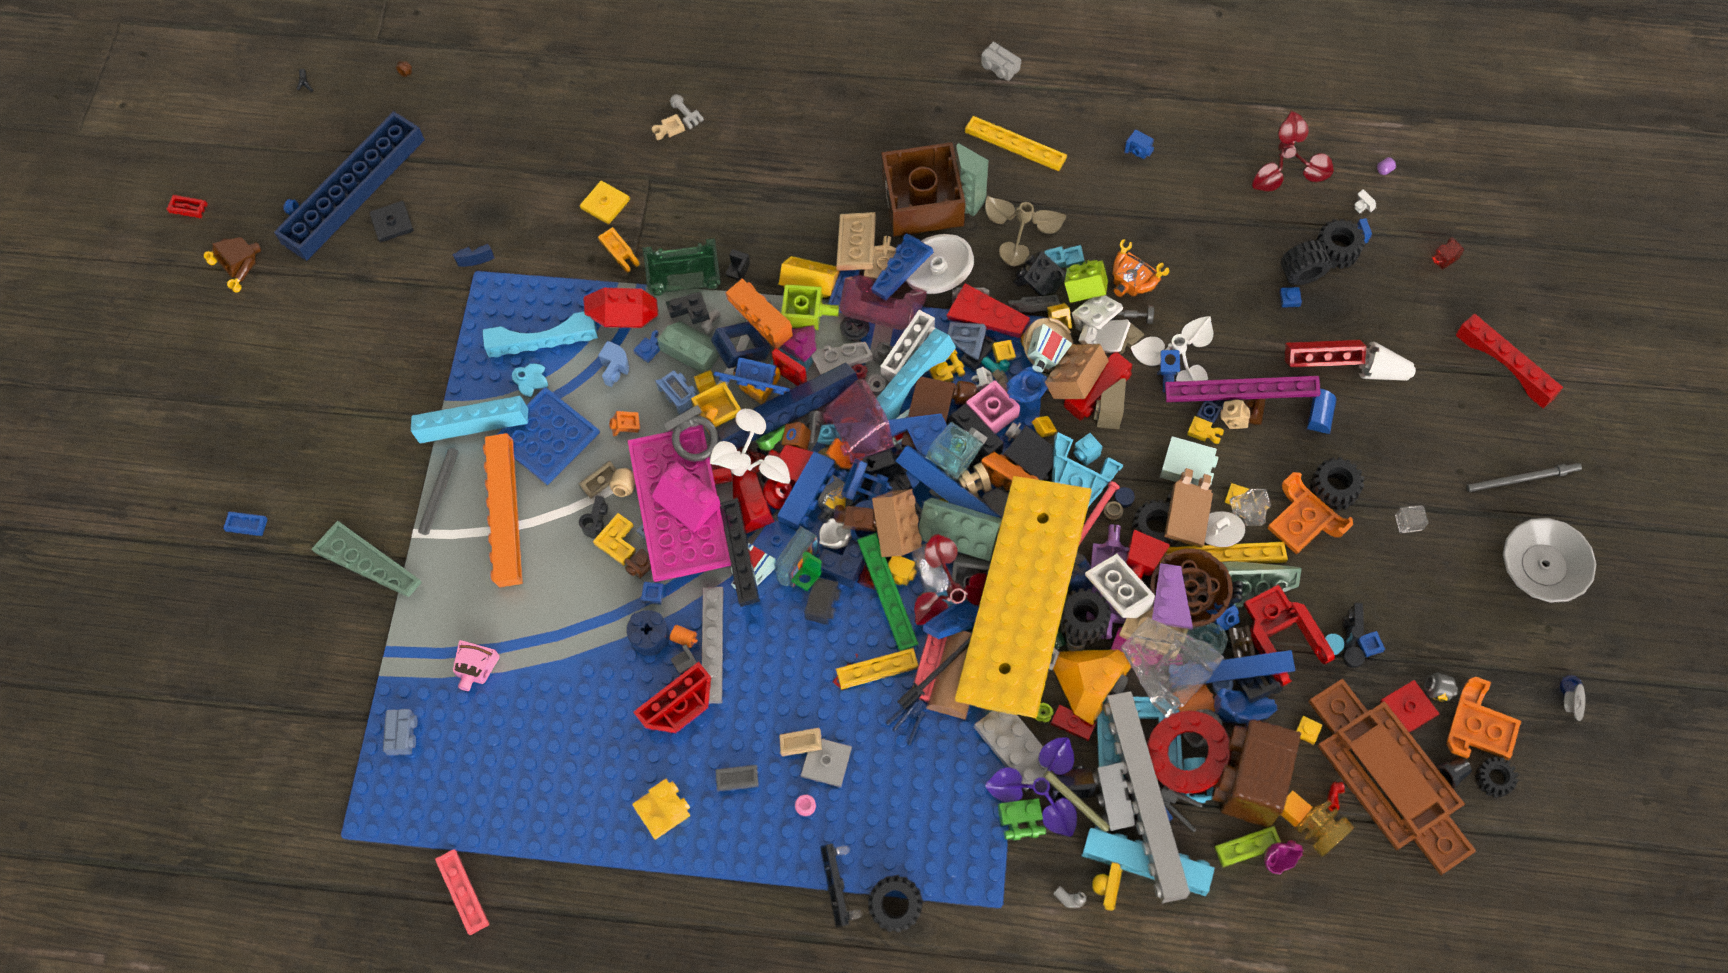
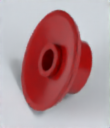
M768 479L764 485L763 493L769 505L781 510L793 487L790 483L786 484Z

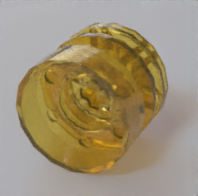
M1329 800L1316 806L1308 813L1296 829L1299 833H1302L1306 828L1310 830L1304 837L1305 840L1310 839L1314 835L1318 838L1312 847L1321 857L1327 854L1355 828L1346 817L1341 818L1337 822L1334 820L1339 810L1336 808L1329 814L1326 811L1332 805Z

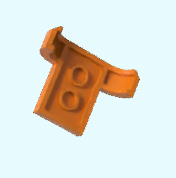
M1293 472L1282 483V489L1292 504L1267 528L1295 554H1298L1322 530L1333 537H1341L1353 525L1352 517L1344 519L1337 515L1303 484L1301 480L1302 474Z
M1473 677L1465 684L1447 739V746L1451 753L1468 758L1471 753L1470 745L1506 760L1511 758L1521 721L1481 706L1491 682Z

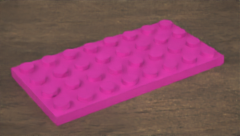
M703 425L690 427L680 433V444L685 451L698 454L707 449ZM673 431L627 440L654 582L731 566L720 507L693 533L651 497L662 475L675 462L680 464L717 495L710 458L708 457L697 462L683 459L673 447Z

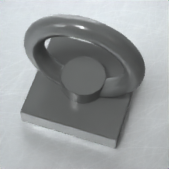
M698 405L664 424L667 431L673 430L672 444L677 454L683 459L693 462L702 461L710 457L712 450L718 444V433L714 424L707 418L698 416L703 413ZM699 423L708 429L711 438L710 444L705 451L692 454L685 451L681 446L680 433Z

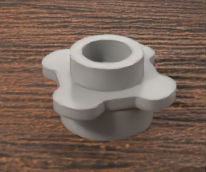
M1013 422L1005 433L1009 437L1007 441H1010L1011 438L1016 439L1021 432V429H1019L1021 423L1017 425Z

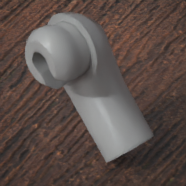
M716 308L709 312L710 320L701 323V328L704 329L705 333H710L714 330L711 324L721 316Z

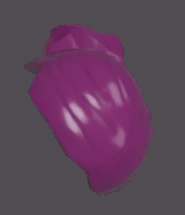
M1289 840L1287 843L1278 842L1271 844L1264 852L1266 868L1274 874H1282L1283 871L1295 867L1303 855V848L1292 840Z

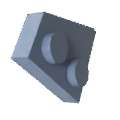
M950 322L947 334L950 336L955 347L974 359L979 360L987 328L985 324Z

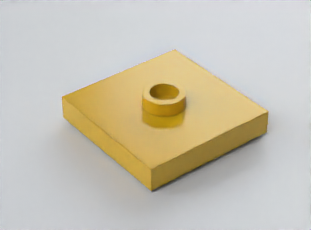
M600 181L580 204V207L609 225L630 198L607 183Z

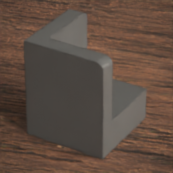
M686 644L683 646V652L671 658L679 675H682L697 663Z

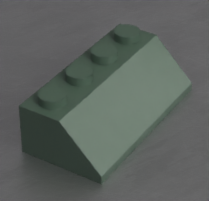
M958 143L956 145V161L965 198V213L975 216L986 202L988 160Z

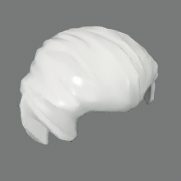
M830 518L819 530V543L823 547L831 549L846 547L852 538L851 530L842 529V524L837 523L834 518Z

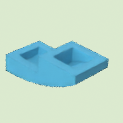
M1081 245L1064 250L1061 246L1045 251V254L1060 268L1070 267L1075 264L1082 265L1085 261Z

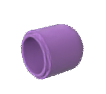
M1390 157L1385 158L1377 165V171L1381 175H1387L1396 168L1395 161Z

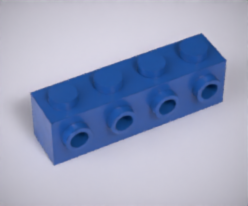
M815 451L813 452L777 515L780 523L800 532L802 527H806L810 518L809 514L817 508L818 498L826 487L827 482L832 475L835 476L837 469L835 468L834 460Z

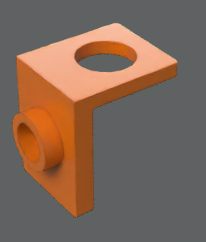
M838 438L834 439L826 452L842 469H851V461L854 458L858 457L857 459L862 461L865 456L863 452H852Z

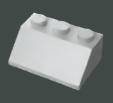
M1118 554L1085 572L1086 577L1122 617L1138 618L1153 608L1155 595Z

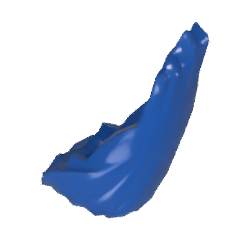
M1027 367L1019 371L1006 383L1007 394L1009 398L1018 402H1034L1042 397L1048 387L1045 384L1047 377L1042 372L1039 373L1033 370L1032 367Z
M1221 688L1214 698L1215 712L1224 723L1246 724L1250 719L1257 721L1266 720L1272 713L1278 710L1275 700L1267 697L1250 704L1242 691Z

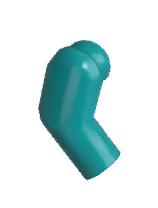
M988 356L981 362L992 373L997 369L1007 372L1010 366L1009 361L1005 359L1001 360L1000 363H994Z

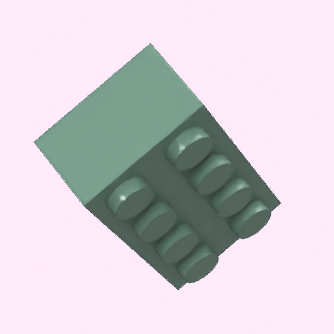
M930 498L924 502L918 528L922 541L928 542L933 535L940 534L950 538L956 544L958 552L991 561L1002 518Z

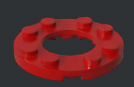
M1181 711L1166 717L1154 728L1147 744L1156 778L1169 789L1179 793H1198L1217 784L1224 765H1230L1232 751L1228 750L1229 737L1222 725L1210 715L1198 711ZM1185 732H1195L1201 735L1209 746L1206 761L1199 768L1193 770H1181L1175 767L1170 762L1168 756L1170 744L1174 741L1175 737Z

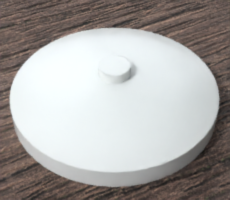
M951 234L935 235L922 240L921 242L933 248L934 253L906 282L912 289L926 294L942 293L953 289L961 284L972 271L974 255L970 245L963 238Z

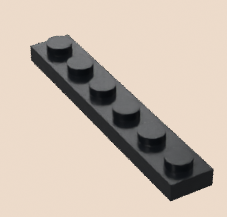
M738 498L720 503V510L738 603L743 607L760 602L740 501Z

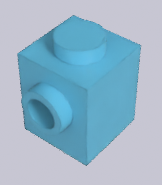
M1089 433L1075 443L1073 453L1086 467L1100 457L1102 445Z

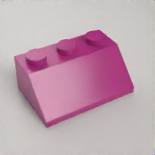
M677 462L662 475L651 496L652 499L693 533L721 506L719 496Z

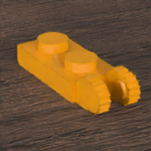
M613 227L598 236L602 245L627 273L631 271L630 266L625 262L627 258H630L636 267L640 265L630 247Z

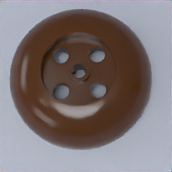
M1193 548L1181 549L1167 555L1155 568L1150 587L1151 592L1156 597L1160 564L1181 566L1193 628L1206 626L1216 621L1226 611L1232 597L1231 576L1222 561L1220 562L1211 553ZM1197 577L1203 578V579H1204V583L1199 584V583L1196 581V578H1197ZM1193 589L1194 593H1189L1187 590ZM1204 596L1207 601L1204 603L1198 601V597ZM1214 603L1222 605L1221 608L1216 609ZM1206 610H1217V614L1210 615Z

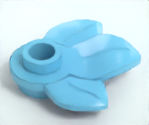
M529 364L525 368L518 367L512 372V380L518 385L520 393L525 396L532 397L534 389L548 387V382L542 375L545 367L540 364ZM518 374H524L525 376L519 377Z

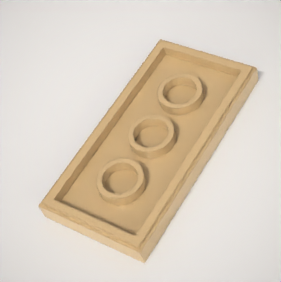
M875 212L840 214L837 271L873 269Z

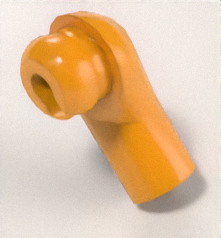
M711 404L705 405L703 407L705 418L713 422L718 409Z

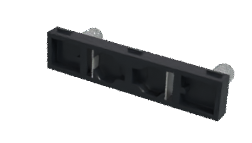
M833 843L820 846L835 926L849 925L848 920L857 919L863 915L860 909L846 911L842 891L844 890V881L839 876L836 861L837 854H848L850 848L847 845L836 848L833 846Z

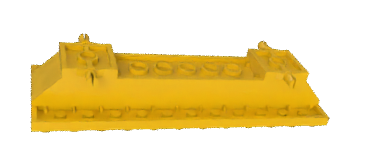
M1013 476L955 697L956 702L1013 715L1018 714L1037 718L1092 493L1091 488Z

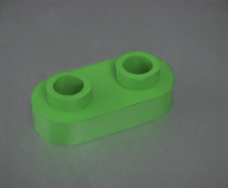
M785 425L758 438L756 442L759 449H764V451L773 449L775 444L783 439Z

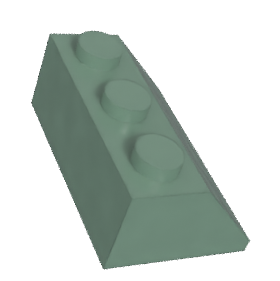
M681 321L668 325L657 339L660 351L700 373L710 370L720 357L711 342L712 338Z

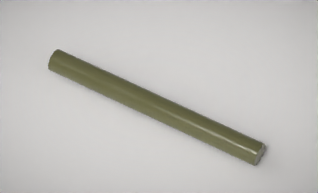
M1049 770L1045 772L1043 777L1103 832L1108 831L1110 826Z

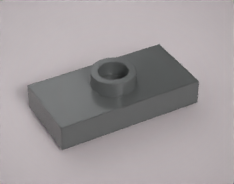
M757 765L716 769L717 791L759 787Z

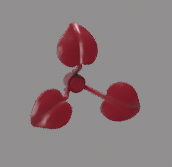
M1291 111L1278 130V137L1281 140L1278 145V150L1280 151L1279 168L1274 162L1262 166L1253 179L1252 187L1254 189L1274 191L1281 186L1284 180V176L1280 172L1283 168V157L1292 158L1296 156L1307 165L1303 170V175L1309 181H1324L1333 174V163L1328 155L1318 153L1313 155L1310 161L1307 162L1296 152L1295 142L1304 141L1309 131L1306 121L1296 112Z
M935 534L928 540L924 556L926 562L932 568L942 565L950 582V585L947 587L948 596L941 595L938 597L934 592H924L919 595L914 605L915 623L917 625H924L948 609L947 603L942 599L960 604L967 597L971 604L980 605L987 574L985 573L972 575L969 579V585H965L964 589L960 584L954 583L945 563H951L955 560L958 552L957 546L950 538L940 534Z

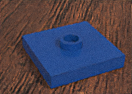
M774 519L775 522L766 525L752 545L775 558L776 565L783 568L803 541L804 535Z

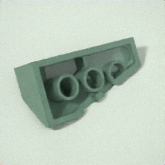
M1238 561L1222 562L1228 569L1232 582H1243V587L1241 588L1243 590L1241 595L1242 601L1235 603L1236 607H1243L1244 602L1277 585H1280L1283 592L1299 587L1302 570L1300 567Z

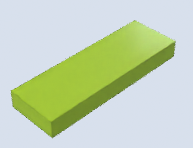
M1272 826L1219 844L1214 848L1222 867L1264 854L1267 847L1281 841L1275 827Z

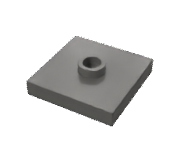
M821 739L822 750L807 753L801 777L842 787L852 746Z

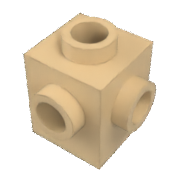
M1242 400L1224 402L1223 409L1221 410V419L1228 428H1248L1250 409Z

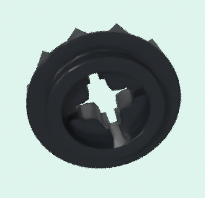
M858 314L845 317L840 324L841 334H843L845 339L848 338L852 342L854 340L861 341L863 337H867L870 328L868 320ZM852 323L855 325L856 328H858L857 333L854 330H851Z

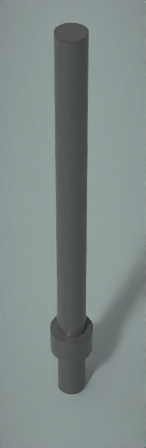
M1581 463L1556 465L1555 468L1468 484L1466 489L1468 492L1554 475L1558 477L1564 476L1570 472L1582 470Z

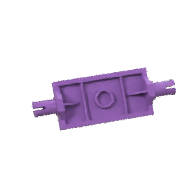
M1109 525L1108 541L1104 544L1093 543L1091 568H1094L1115 554H1118L1126 562L1128 547L1122 546L1121 542H1119L1121 526L1116 525L1114 532V525ZM1095 586L1092 587V593L1097 591L1100 593V597L1103 596ZM1110 603L1109 610H1111L1106 639L1112 638V623L1124 624L1126 618L1122 617ZM1087 611V619L1095 620L1094 615Z

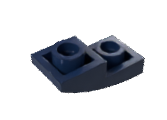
M488 244L480 246L474 251L466 247L452 254L458 267L474 266L495 259Z
M1229 400L1204 401L1196 416L1214 424L1221 414L1224 402Z

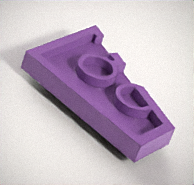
M1161 563L1152 623L1193 629L1181 566Z

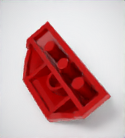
M604 287L583 298L584 315L591 317L604 327L642 328L658 316L657 299L643 289Z
M697 662L633 713L646 729L677 733L708 709L711 676Z

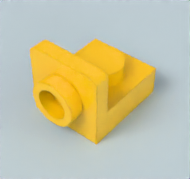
M711 370L694 376L699 393L717 385Z

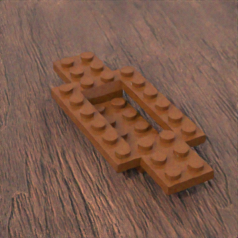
M1343 679L1309 700L1310 705L1333 734L1318 745L1319 749L1396 851L1414 840L1440 875L1476 852L1449 816L1464 806L1465 803L1385 701L1372 710L1367 711ZM1350 749L1353 750V752L1360 759V761L1363 763V765L1366 767V769L1369 771L1372 777L1376 780V782L1379 784V786L1382 788L1385 794L1389 797V799L1392 801V803L1404 817L1403 819L1399 817V815L1395 812V810L1392 808V806L1389 804V802L1386 800L1383 794L1379 791V789L1376 787V785L1373 783V781L1370 779L1367 773L1363 770V768L1360 766V764L1357 762L1354 756L1350 753Z

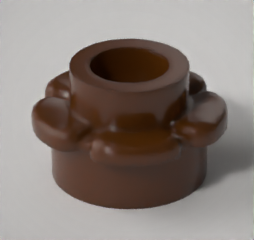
M399 61L396 66L397 72L403 77H406L408 74L411 75V65L406 61Z

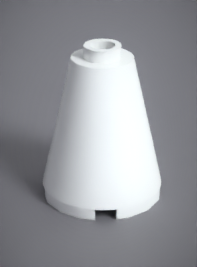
M1376 342L1369 343L1371 346L1366 348L1365 364H1359V368L1362 369V373H1359V376L1363 379L1407 381L1414 376L1416 370L1411 361Z

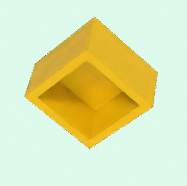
M725 382L691 398L693 407L698 405L702 412L703 407L707 404H711L718 409V413L712 422L715 427L735 418L736 414L741 410ZM703 412L698 416L705 417V414Z

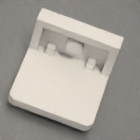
M1105 295L1090 298L1072 312L1076 329L1082 332L1085 323L1095 329H1100L1122 311L1123 307L1122 304Z
M1129 320L1108 321L1100 329H1095L1085 323L1079 337V342L1082 345L1101 344L1105 353L1119 352L1124 344L1130 322Z

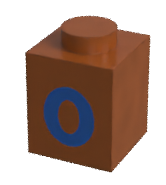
M802 422L786 424L782 445H790L808 450L811 430Z

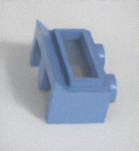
M673 370L662 379L655 380L658 391L665 393L669 403L673 402L679 415L693 407L691 398L698 395L692 385L690 387L687 386V381L682 373L677 374Z

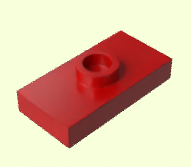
M1061 705L1058 706L1051 721V725L1086 741H1089L1097 723L1095 721L1091 725L1075 715L1072 710Z

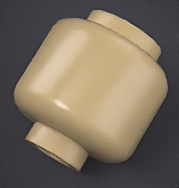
M628 468L617 469L610 481L611 490L619 497L631 495L636 486L634 473Z

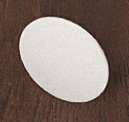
M1213 512L1209 514L1205 543L1215 547H1228L1238 543L1243 538L1245 525L1238 516L1229 512Z

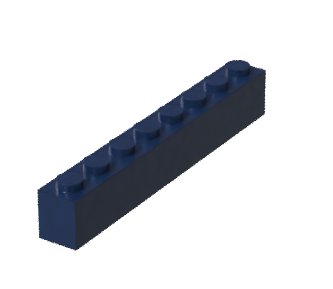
M845 362L791 389L789 392H785L784 395L781 394L751 409L758 412L764 418L766 429L763 434L754 432L750 442L859 388L860 385L856 372ZM736 417L715 427L718 433V443L727 441L732 443L736 449L744 446L750 435V431H745L737 425Z

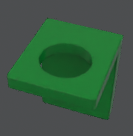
M805 551L803 553V565L791 579V582L808 591L821 575L822 561ZM805 574L811 580L808 583H802L799 577Z

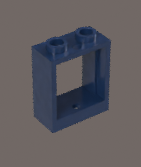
M749 322L717 328L711 339L728 369L737 367L739 357L758 362L766 360L771 350L766 339ZM748 335L755 348L737 352L730 338Z

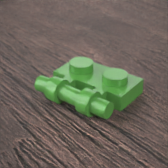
M1039 799L1000 803L997 805L1001 826L1009 825L1010 830L1004 831L1005 839L1020 840L1021 837L1030 836L1031 838H1036L1039 835L1046 834L1045 826L1037 827L1036 821L1043 820ZM1027 823L1028 828L1019 829L1018 824Z

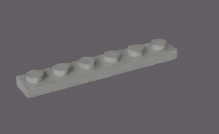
M703 587L702 666L711 676L709 704L722 703L723 587Z

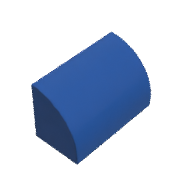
M1320 388V396L1313 397L1307 429L1330 434L1336 397L1331 392Z

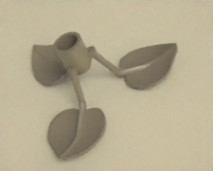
M987 196L985 211L991 221L1003 224L1007 219L1012 220L1017 215L1019 222H1021L1016 244L1005 242L999 249L1001 259L1011 266L1024 264L1025 259L1029 256L1028 247L1019 245L1025 223L1029 222L1032 218L1033 224H1037V229L1040 232L1053 234L1061 228L1066 215L1047 210L1034 212V207L1029 202L1021 203L1015 211L1014 206L1010 202Z

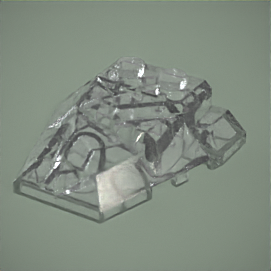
M1149 617L1121 646L1151 703L1167 718L1179 708H1182L1213 675L1214 670L1224 659L1210 644L1199 641L1186 633L1183 634Z

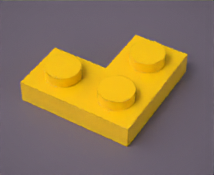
M617 513L595 538L593 543L624 566V560L626 558L630 559L636 552L634 547L623 540L634 525Z

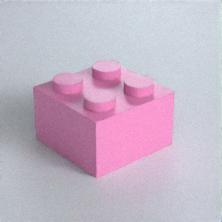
M995 380L966 401V405L995 434L1019 416L1020 405L1014 399L1009 398L1007 392Z

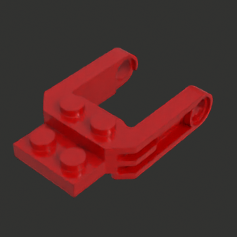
M1280 585L1244 602L1243 605L1253 620L1250 633L1252 643L1259 655L1277 652L1268 637L1290 627L1295 622L1322 664H1327L1335 659L1332 648L1306 606L1297 602H1290ZM1287 672L1272 674L1282 686L1292 682Z

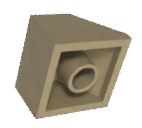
M1125 378L1120 379L1101 394V399L1096 401L1094 420H1097V427L1120 428L1124 413Z

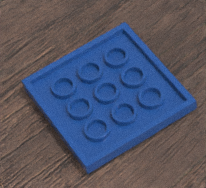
M545 387L527 404L528 424L503 428L496 435L508 433L513 439L514 459L548 486L600 431Z

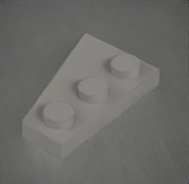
M866 342L843 344L842 347L831 348V345L824 346V349H817L810 356L819 375L845 362L850 367H854L857 364L873 360V355Z

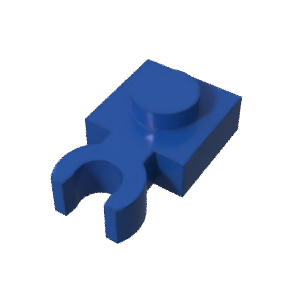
M658 331L652 332L650 340L645 337L633 350L634 354L647 363L660 351L656 338L659 335Z

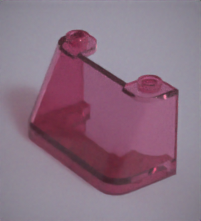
M856 275L845 278L840 311L847 317L903 330L907 328L918 310L924 305L927 291L914 289L906 293L905 297L901 300L892 297L884 300L872 292L871 287L874 284L872 278Z
M864 378L856 380L824 408L825 412H822L823 418L826 423L829 422L830 425L833 424L843 442V445L840 446L844 457L848 456L850 462H854L855 458L862 459L894 447L887 416Z

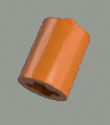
M677 624L673 627L670 634L671 641L683 646L686 644L688 648H691L698 641L696 639L697 632Z

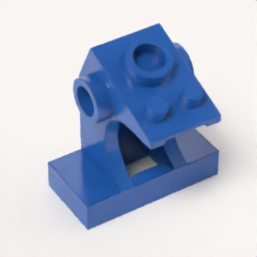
M855 458L841 495L853 500L856 491L869 495L868 499L872 501V498L892 491L890 482H888V477L877 474V477L865 473L867 463ZM864 477L873 480L870 491L861 488Z

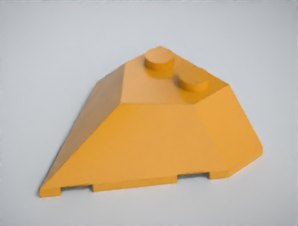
M1120 650L1058 651L1059 655L1053 671L1074 714L1093 725L1103 710V701L1121 674L1126 676L1135 659Z

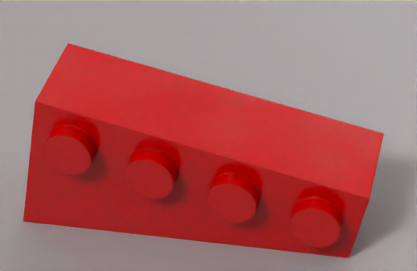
M964 284L947 314V318L950 321L985 324L986 330L996 331L1017 338L1022 337L1030 324L1028 316L967 284Z

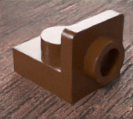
M642 548L630 560L627 558L624 560L625 570L631 576L636 575L639 579L651 569L649 554Z

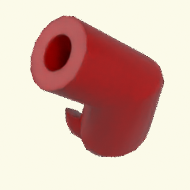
M1335 781L1330 786L1327 799L1328 808L1332 812L1339 810L1338 793L1345 792L1343 782L1336 783Z

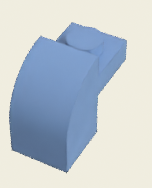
M607 341L598 356L601 364L607 366L602 375L604 383L612 387L619 380L621 373L628 374L629 362L622 347Z

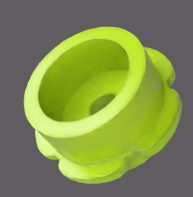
M1040 703L1037 718L1035 719L1039 722L1050 721L1053 715L1052 707L1047 703Z

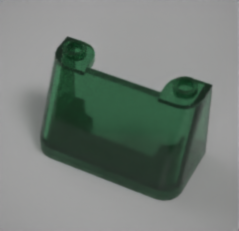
M715 238L706 239L704 246L698 243V247L662 251V248H659L657 252L652 250V246L643 247L647 289L653 296H661L666 292L705 287L714 289L721 284Z

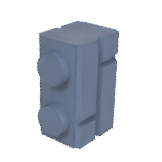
M411 710L386 711L383 751L387 755L412 754V748L416 746V737L413 735V731L417 727V716Z

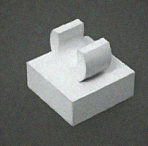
M1363 189L1358 193V202L1354 204L1355 210L1359 214L1365 209L1372 212L1376 208V201Z
M984 367L977 369V375L972 377L974 382L979 381V384L976 385L979 391L993 382L992 373Z

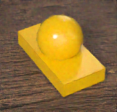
M1117 863L1111 864L1109 876L1099 874L1092 882L1093 890L1099 895H1105V908L1112 911L1115 910L1122 874L1121 866Z

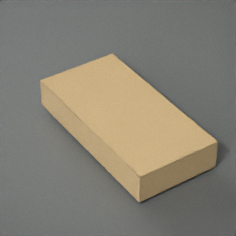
M819 728L780 735V753L782 756L822 750L821 730Z

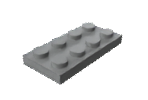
M991 711L973 726L1005 767L1014 768L1021 774V784H1033L1035 779L1043 777L1048 769L1039 763V753L1043 746L1018 715Z

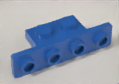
M739 357L735 376L714 372V375L719 376L718 380L729 382L730 379L737 380L736 384L748 386V383L755 384L754 388L766 390V387L773 389V393L784 395V391H790V388L773 384L776 365Z

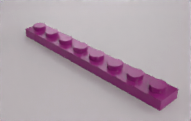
M1319 376L1165 382L1166 402L1316 397L1321 394Z

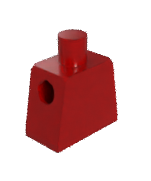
M785 445L781 453L771 449L768 455L776 456L785 462L789 471L790 484L794 487L813 452Z
M1134 530L1129 542L1125 563L1140 580L1143 574L1151 576L1165 556L1170 544Z

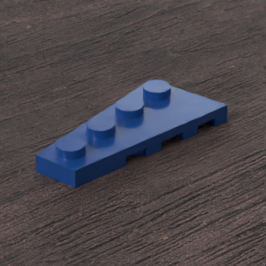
M906 233L903 237L904 241L896 248L894 257L890 258L887 262V268L880 273L871 287L872 292L887 300L934 253L932 247Z

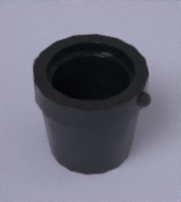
M1461 756L1436 766L1453 789L1472 771L1467 760Z

